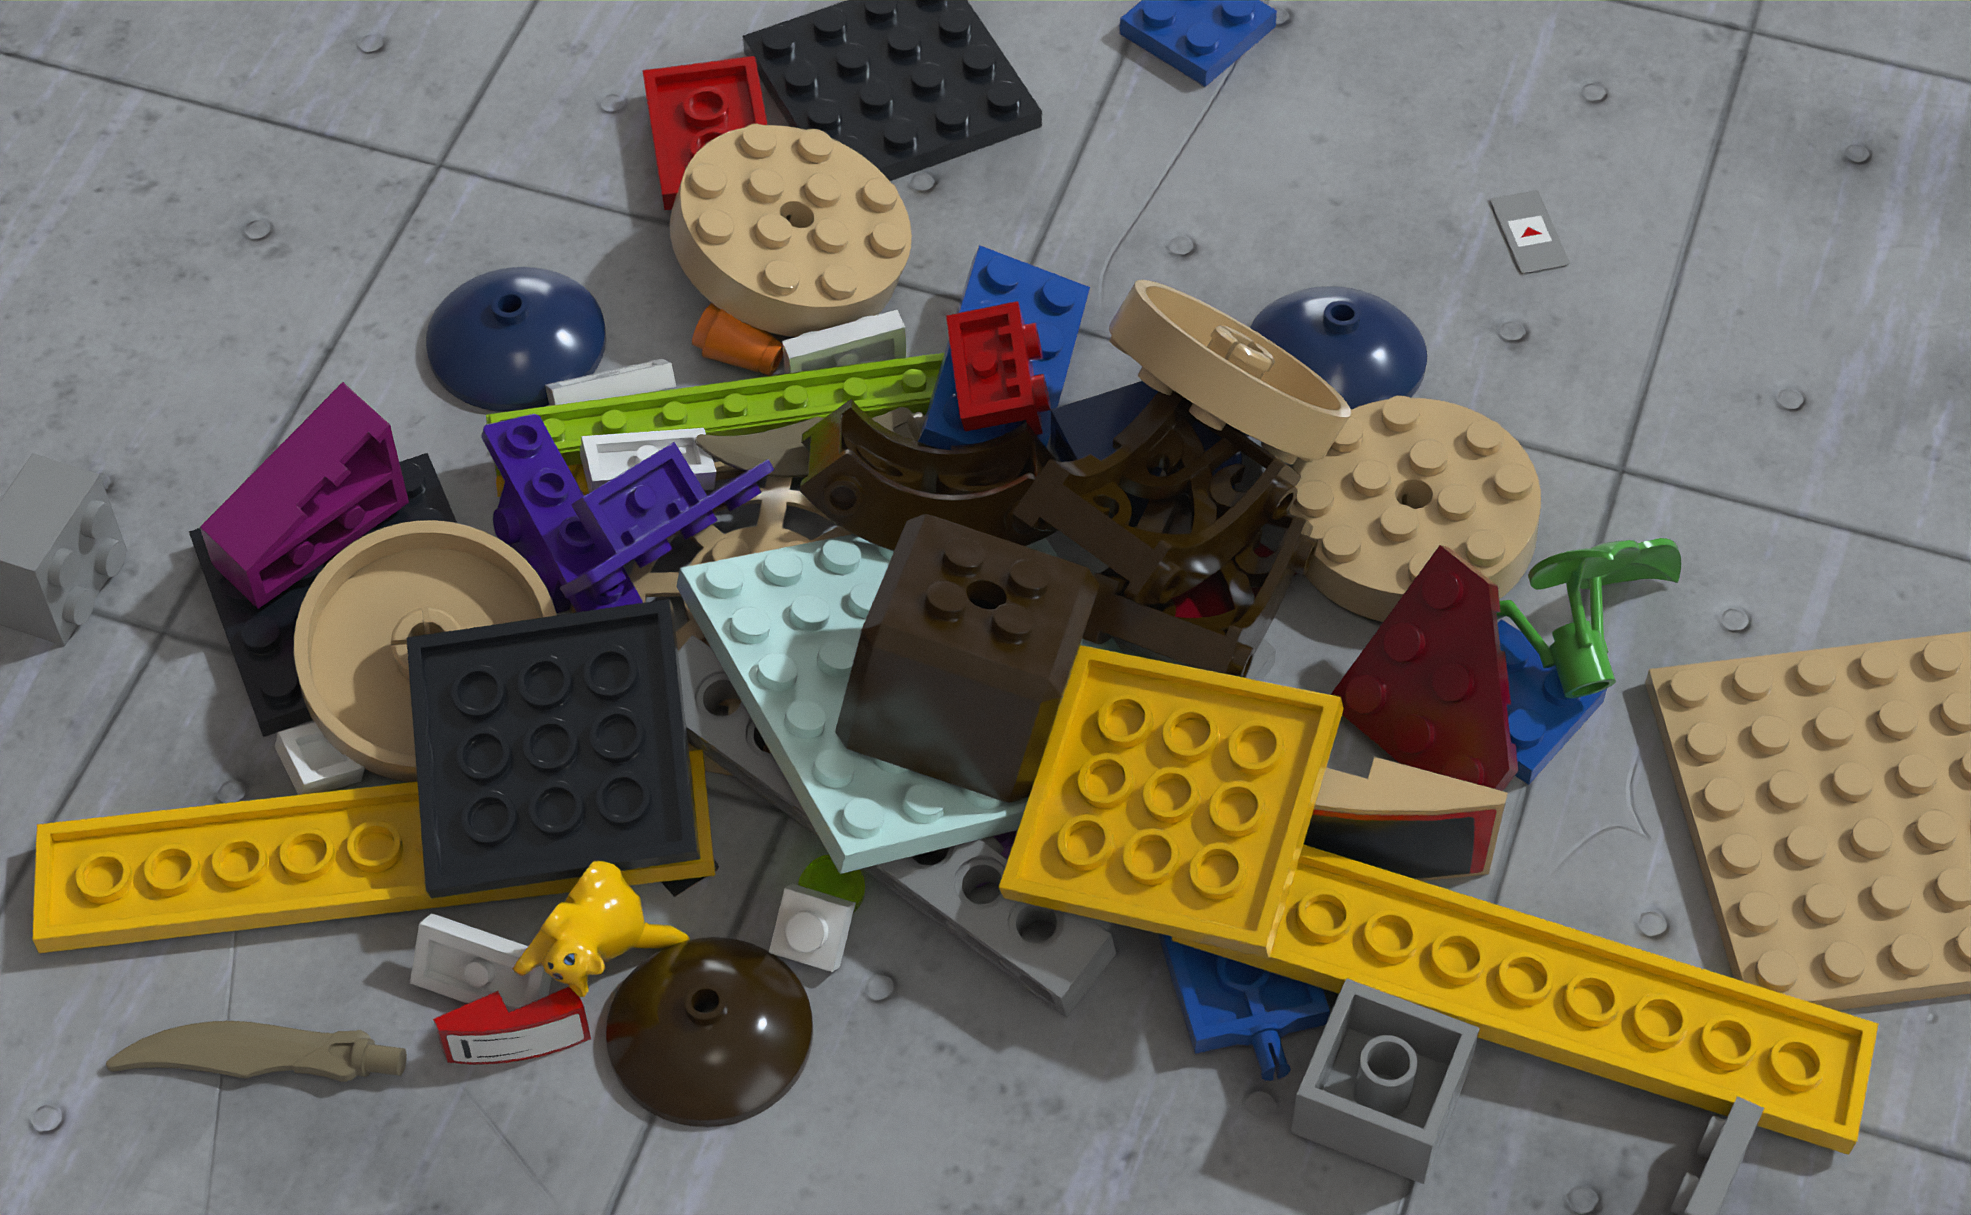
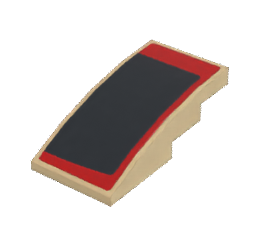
M1377 757L1373 759L1368 779L1326 768L1303 844L1419 881L1487 875L1492 865L1508 793Z

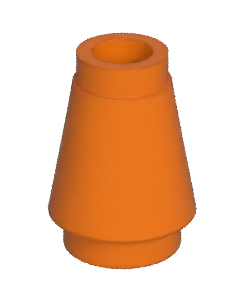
M713 303L707 306L693 333L692 345L702 350L703 357L754 372H761L767 376L774 374L783 358L782 342L776 340L767 331L739 321Z

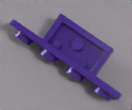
M530 414L485 425L481 438L505 480L498 508L493 513L495 534L498 539L512 547L526 559L537 572L548 590L556 614L568 611L571 603L576 612L643 603L623 566L620 568L625 574L626 579L604 593L593 598L588 589L585 588L566 599L560 587L604 560L571 506L572 503L584 497L539 415Z
M673 442L572 503V508L604 560L560 587L566 599L585 588L588 589L593 598L597 597L626 579L625 574L620 568L634 559L638 567L642 568L672 550L673 548L667 540L672 534L680 531L686 540L715 523L718 519L712 509L724 502L728 510L732 511L762 493L756 481L775 470L769 459L740 474L707 495L676 443Z

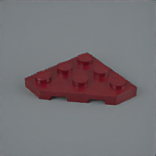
M1439 545L1330 695L1341 697L1344 709L1342 715L1400 764L1500 791L1506 788L1518 772L1516 745L1511 743L1507 705H1511L1506 655L1505 651L1500 649L1497 613L1501 612L1498 586L1452 549Z

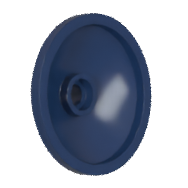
M535 267L498 269L463 283L453 290L437 307L431 317L426 334V349L429 363L440 384L453 396L467 404L498 412L548 406L549 401L545 385L594 374L603 358L606 346L604 316L592 294L581 284L566 275Z
M1322 286L1299 290L1267 305L1256 316L1250 326L1252 330L1291 354L1319 375L1343 397L1351 410L1395 396L1411 398L1419 389L1425 375L1427 347L1417 326L1397 307L1365 291L1339 286Z

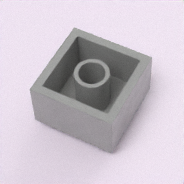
M32 453L0 499V625L65 646L77 626L83 625L89 619L96 597L108 579L117 575L121 570L127 552L100 474Z
M1346 978L1296 1094L1291 1133L1424 1184L1470 1070L1480 1028Z

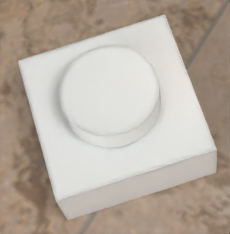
M315 722L278 732L274 747L298 795L326 792L361 782L365 767L356 763L348 756L342 755L325 738Z
M795 884L784 888L769 953L830 972L835 971L841 964L855 902Z

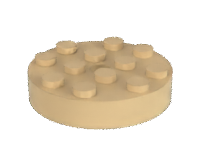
M751 124L746 128L733 130L716 137L705 144L689 162L670 217V238L676 258L686 276L701 294L715 306L723 309L739 321L755 328L784 336L798 337L807 332L820 331L857 321L865 316L878 315L890 301L911 250V224L897 188L865 157L846 145L831 139L828 134L817 129L804 130L787 126Z
M1149 280L1135 281L1109 324V331L1111 333L1109 342L1123 353L1131 356L1142 366L1138 377L1143 382L1166 395H1171L1173 390L1193 403L1189 412L1204 424L1222 431L1227 423L1261 441V446L1266 451L1285 463L1293 465L1297 457L1310 463L1313 460L1323 459L1351 416V409L1343 397L1298 359L1229 315L1169 286Z
M1395 396L1387 400L1365 404L1351 410V416L1323 459L1313 460L1310 463L1297 457L1292 469L1301 475V479L1295 486L1298 489L1296 499L1287 513L1308 520L1313 526L1310 537L1318 539L1313 560L1305 576L1327 598L1355 614L1384 622L1439 545L1452 549L1498 586L1499 599L1505 596L1519 582L1532 560L1536 548L1541 509V489L1534 465L1523 447L1508 431L1497 422L1469 408L1441 400L1410 398L1407 396Z
M436 520L412 521L384 527L354 541L330 560L317 575L306 593L296 621L294 634L296 671L305 704L313 721L331 745L342 755H346L356 763L364 766L366 770L394 780L417 782L406 637L556 616L548 590L537 572L517 551L500 539L467 525Z

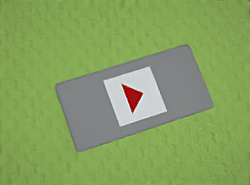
M1537 190L1490 199L1522 273L1570 264Z

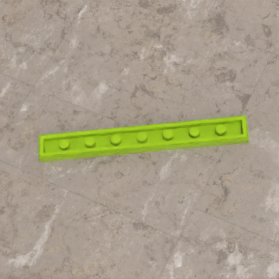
M944 353L487 414L486 425L537 414L541 417L564 461L569 466L582 464L580 457L581 436L704 428L706 435L713 436L749 435L786 427L814 417L825 418L850 399L871 418L884 415L899 407L908 408L912 413L921 412L923 415H926ZM494 462L496 476H499L501 473Z

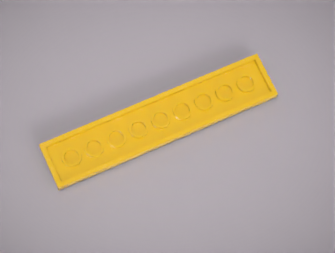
M703 750L689 751L701 859L623 870L621 873L628 885L716 876ZM418 782L37 824L32 940L38 953L568 893L571 892L581 877L431 898L426 892Z
M1304 844L1269 958L1172 936L1171 941L1339 994L1347 978L1479 1027L1478 1038L1727 1117L1738 1096L1764 1108L1757 1126L1847 1155L1850 1154L1857 1143L1878 1023Z

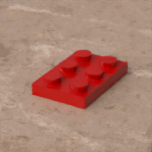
M755 56L642 70L664 211L672 210L684 172L691 159L705 144L727 132L746 128L751 124L768 125Z

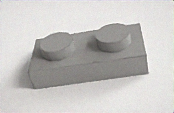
M1737 1096L1727 1120H1723L1715 1115L1712 1116L1696 1153L1708 1159V1162L1700 1178L1688 1172L1686 1173L1670 1212L1676 1215L1719 1214L1764 1110L1763 1107Z

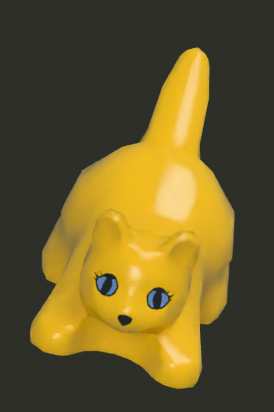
M593 861L571 890L565 903L560 902L512 969L514 973L524 976L534 968L543 965L546 973L556 981L567 984L576 995L584 998L588 992L587 980L589 974H602L606 968L604 962L622 955L631 948H667L690 940L686 933L671 925L646 923L644 921L640 896L626 883L621 870L611 863Z

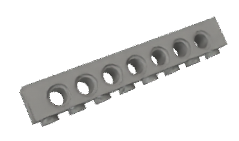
M692 635L678 651L688 743L698 750H703V754L818 836L772 753L763 751L766 743L744 704L741 702L739 708L730 715H713L715 708L721 702L727 699H741L712 648ZM993 836L947 847L949 851L946 857L935 865L919 864L916 862L918 855L862 868L1065 1017H1068L1116 955L1112 933L1108 931L1111 927L1110 922L1005 899L1002 893L995 900L986 904H977L968 899L969 895L977 885L984 882H994L1000 885L1008 859L1001 855L1004 848ZM1046 920L1057 926L1054 934L1044 942L1031 943L1021 937L1024 929L1034 921Z

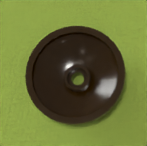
M722 937L687 940L664 948L640 963L618 989L611 1003L606 1024V1043L611 1066L617 1080L627 1094L650 1113L670 1122L693 1127H716L734 1124L756 1116L773 1106L790 1091L799 1079L809 1059L813 1042V1017L810 1002L801 981L786 963L764 948L742 940ZM711 1002L718 1005L715 1010L709 1013H700L695 1010L702 1003Z

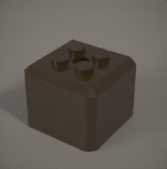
M929 514L907 520L862 627L835 733L848 750L1006 803L1029 797L1100 584L1088 567Z

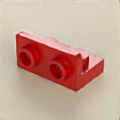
M1018 301L946 315L960 418L965 432L1026 420L1036 435L1043 434L1040 412L1050 411L1051 405L1044 374L1034 376L1032 361L1043 359L1036 322L1024 323Z

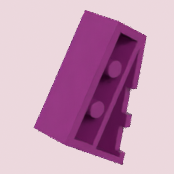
M342 382L200 526L212 565L257 609L409 503L390 424Z

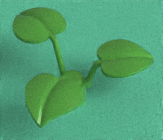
M1658 538L1637 543L1634 540L1614 541L1599 544L1590 549H1576L1555 554L1534 565L1528 574L1530 585L1534 589L1541 590L1566 583L1574 621L1552 632L1554 643L1550 647H1548L1513 601H1500L1501 612L1497 613V620L1505 616L1509 617L1537 651L1543 668L1556 667L1566 698L1583 697L1605 690L1615 684L1616 680L1607 655L1609 651L1604 639L1602 586L1641 579H1660L1678 583L1682 564L1678 546L1674 541L1667 538ZM1590 588L1591 624L1590 621H1586L1580 589Z

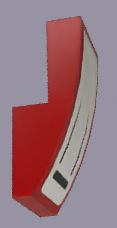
M569 986L511 1012H508L499 991H496L433 1019L442 1051L448 1063L475 1065L516 1062L545 1056L591 1040L585 1007L580 997Z

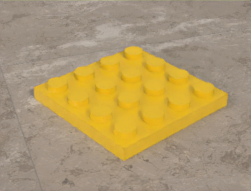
M1080 645L999 885L1003 897L1009 900L1269 958L1344 710L1341 697Z

